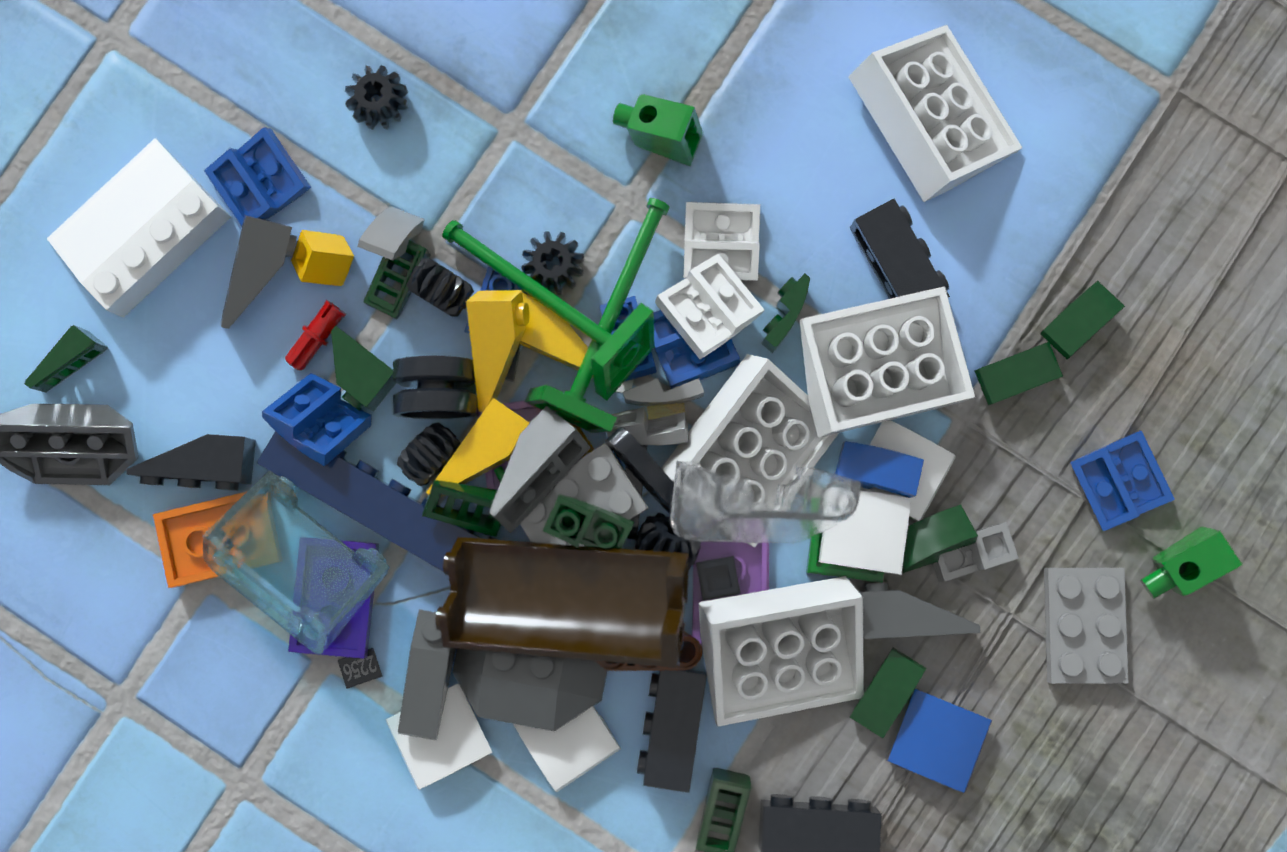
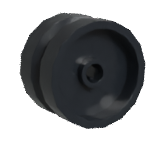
M414 356L399 358L393 361V381L401 386L414 388L401 390L393 395L394 416L414 419H459L478 415L477 395L469 390L455 389L469 387L475 383L473 359L454 356Z

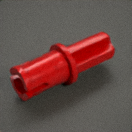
M326 300L310 324L302 327L303 334L285 357L287 363L299 371L304 370L322 345L327 346L329 343L327 338L330 336L332 329L339 324L342 318L346 316V313L332 302Z

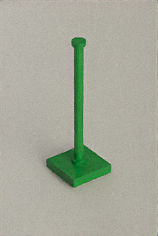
M649 198L646 207L649 210L598 324L610 334L613 331L662 215H667L670 209L668 204L659 199ZM591 340L570 391L562 392L549 385L530 388L524 402L540 410L547 406L566 422L590 433L611 432L617 417L587 404V400L583 398L593 377L591 357L599 350L601 345Z
M452 220L445 227L442 234L443 239L449 243L455 242L601 345L599 350L591 357L595 393L605 400H608L654 349L653 310L643 303H640L617 330L610 334L463 230V225L458 221Z

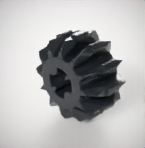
M366 65L364 70L366 75L363 77L353 73L352 79L356 85L345 86V92L350 96L345 101V104L349 111H354V120L357 123L365 121L366 126L372 130L376 127L378 121L384 129H388V119L391 117L395 121L401 122L402 117L397 110L408 109L409 104L403 98L408 94V89L405 84H400L401 78L399 74L395 71L388 74L387 68L380 65L376 73L372 71L370 66ZM375 94H378L379 97H381V95L383 96L377 102L374 98H372Z
M546 231L544 232V243L541 244L536 238L530 240L535 251L523 250V258L530 262L522 265L521 269L525 274H532L530 277L538 283L541 282V285L548 290L551 285H554L556 294L562 295V283L565 282L569 288L573 289L576 287V284L571 275L576 277L583 276L584 271L577 264L585 260L584 254L574 253L578 248L576 240L565 244V233L560 232L557 235L556 241H552L550 232ZM554 257H558L561 266L554 265L552 270H548L545 261L552 262Z
M429 258L422 259L419 265L415 266L410 274L411 278L407 282L409 291L451 317H458L462 310L466 309V301L474 292L471 284Z
M439 422L432 423L408 443V446L398 457L397 465L409 480L414 481L418 486L427 485L440 474L461 443L448 427H444Z
M658 512L655 516H647L645 522L642 523L635 539L636 544L634 548L645 551L689 554L690 570L698 557L702 538L697 534V528L686 524V519L677 520L671 515L667 517L663 513Z

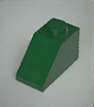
M335 326L331 331L336 383L346 391L342 398L359 411L363 406L375 411L396 384L393 381V369Z

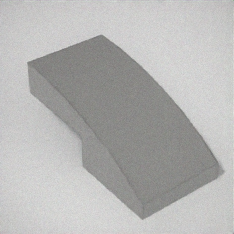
M390 206L381 212L368 226L359 239L357 247L393 261L405 254L409 239L421 233L425 219Z
M657 378L622 393L627 404L654 407L693 401L703 397L705 392L699 378L663 392Z
M645 407L611 414L617 417L611 432H606L609 438L619 427H622L641 445H671L688 442V423L685 412L648 420Z
M1007 522L977 530L978 538L974 544L941 554L938 562L933 563L938 581L946 582L979 570H986L1019 559Z

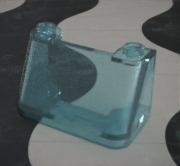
M269 470L203 534V558L211 570L305 647L321 655L387 575L390 566L386 564L387 561L384 556L374 548H369L368 550L359 548L356 552L350 549L298 507V497L296 496L298 490L288 478L284 476L278 477Z

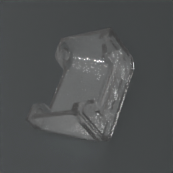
M676 461L670 518L671 527L679 537L692 542L802 543L853 515L859 502L861 482L814 467L796 466V474L798 475L795 480L787 485L778 484L776 503L752 502V489L745 479L712 472L701 468V464L697 462Z

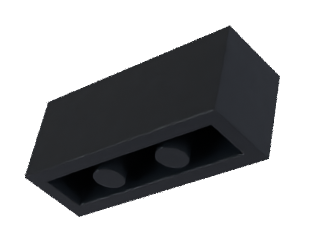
M895 198L854 219L850 230L889 299L944 286L947 297H950L947 292L949 290L947 279L940 270L935 271L929 260L931 253L926 242L922 238L917 239L910 227L913 223L909 212L903 205L899 207Z
M668 670L660 671L659 674L652 673L648 696L656 697L654 712L646 711L643 735L650 736L648 751L640 750L637 774L644 775L643 786L690 792L707 678L706 672Z
M772 794L770 795V800H761L760 852H880L882 813L876 807L871 806V801L863 799H848V805L832 804L833 799L814 796L809 797V802H794V797L791 795Z

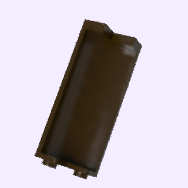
M458 537L451 551L446 552L444 556L443 572L449 576L450 593L443 607L438 608L435 617V626L437 630L441 631L443 647L678 668L685 630L683 616L684 604L687 603L689 554L617 548L605 549L590 546H579L577 548L573 545Z

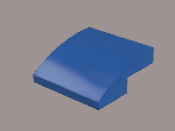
M263 127L238 150L229 148L204 170L241 227L245 215L267 220L311 188L273 130L267 127Z
M659 310L653 313L654 350L670 389L698 378L699 380L705 379L738 366L741 363L732 339L702 359H699L662 311Z
M312 373L262 411V418L282 438L301 453L323 466H326L371 426L372 419L371 414L363 410L359 411L351 404L341 400L340 387Z
M1142 430L1070 462L1103 531L1137 518L1144 512L1175 500Z
M915 689L888 761L965 793L992 720Z

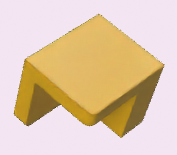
M301 230L291 262L301 282L342 286L348 275L354 254L342 235Z

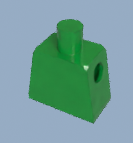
M641 94L634 107L619 103L613 114V124L627 128L634 145L691 166L703 136V130L695 107Z
M1201 526L1154 556L1152 560L1158 569L1140 580L1153 599L1170 589L1182 596H1186L1243 564L1221 531ZM1185 563V570L1179 574L1180 566Z

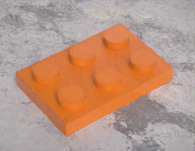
M258 488L153 514L168 588H176L284 561L268 488Z

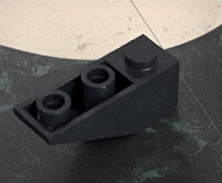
M206 434L128 468L126 475L140 477V484L163 486L164 479H178V487L201 488V481L215 482V489L238 491L239 484H252L256 440L241 436Z

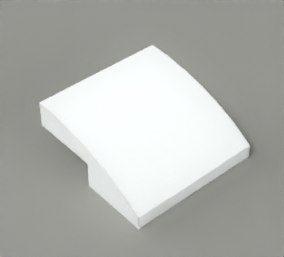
M686 202L683 278H687L691 269L719 253L740 280L758 281L760 204Z
M719 253L691 269L686 279L657 295L655 304L699 359H702L730 340L764 312V308Z
M891 420L882 422L870 443L871 446L889 449L924 460L917 494L915 497H912L909 515L910 518L920 521L923 519L956 456L934 442ZM850 484L852 487H854V488H856V489H858V490H862V491H869V492H876V493H883V494L901 496V495H898V494H895V493H892V492H889V491H885V490H882V489H879V488H876V487H874V488L868 490V489H865V488H862V487H859V486Z
M829 487L819 562L901 575L912 498Z
M459 683L449 687L447 690L437 740L398 734L401 712L385 719L418 790L493 753Z
M594 706L555 732L513 724L533 759L556 792L621 750L605 721L598 714Z

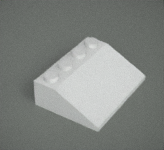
M948 25L872 52L848 76L924 202L953 189L1022 149L1021 144Z
M155 138L58 227L47 240L89 293L107 311L124 318L225 224L231 216Z
M945 286L800 320L808 401L818 438L959 404L975 397Z
M747 354L689 430L688 442L680 443L662 466V470L690 501L755 548L839 433L818 438L808 395L769 359Z
M846 576L699 602L701 642L717 727L861 699L863 696V597Z

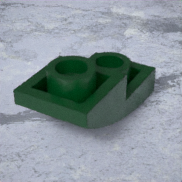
M806 273L798 281L791 277L777 292L781 299L778 301L776 308L785 316L782 318L777 314L763 329L767 336L764 338L762 345L771 353L785 339L800 314L810 283V277Z
M1096 281L1060 313L1040 335L1068 360L1089 342L1099 330L1117 316L1125 305L1099 281Z
M1049 342L974 370L988 405L1063 377Z
M559 494L542 531L577 548L582 544L584 546L605 549H622L634 522L595 505Z
M961 504L908 526L902 566L903 573L936 563L941 554L976 542L978 534Z
M892 647L873 676L872 682L853 709L850 718L883 739L923 676L926 667Z

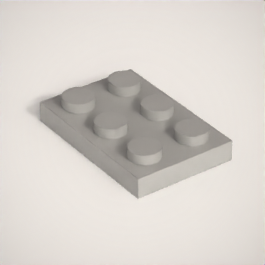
M604 443L581 458L520 525L531 542L571 545L542 531L559 494L595 505L628 520H632L649 509L613 451L607 443Z
M1044 568L1047 682L1051 684H1128L1125 568Z

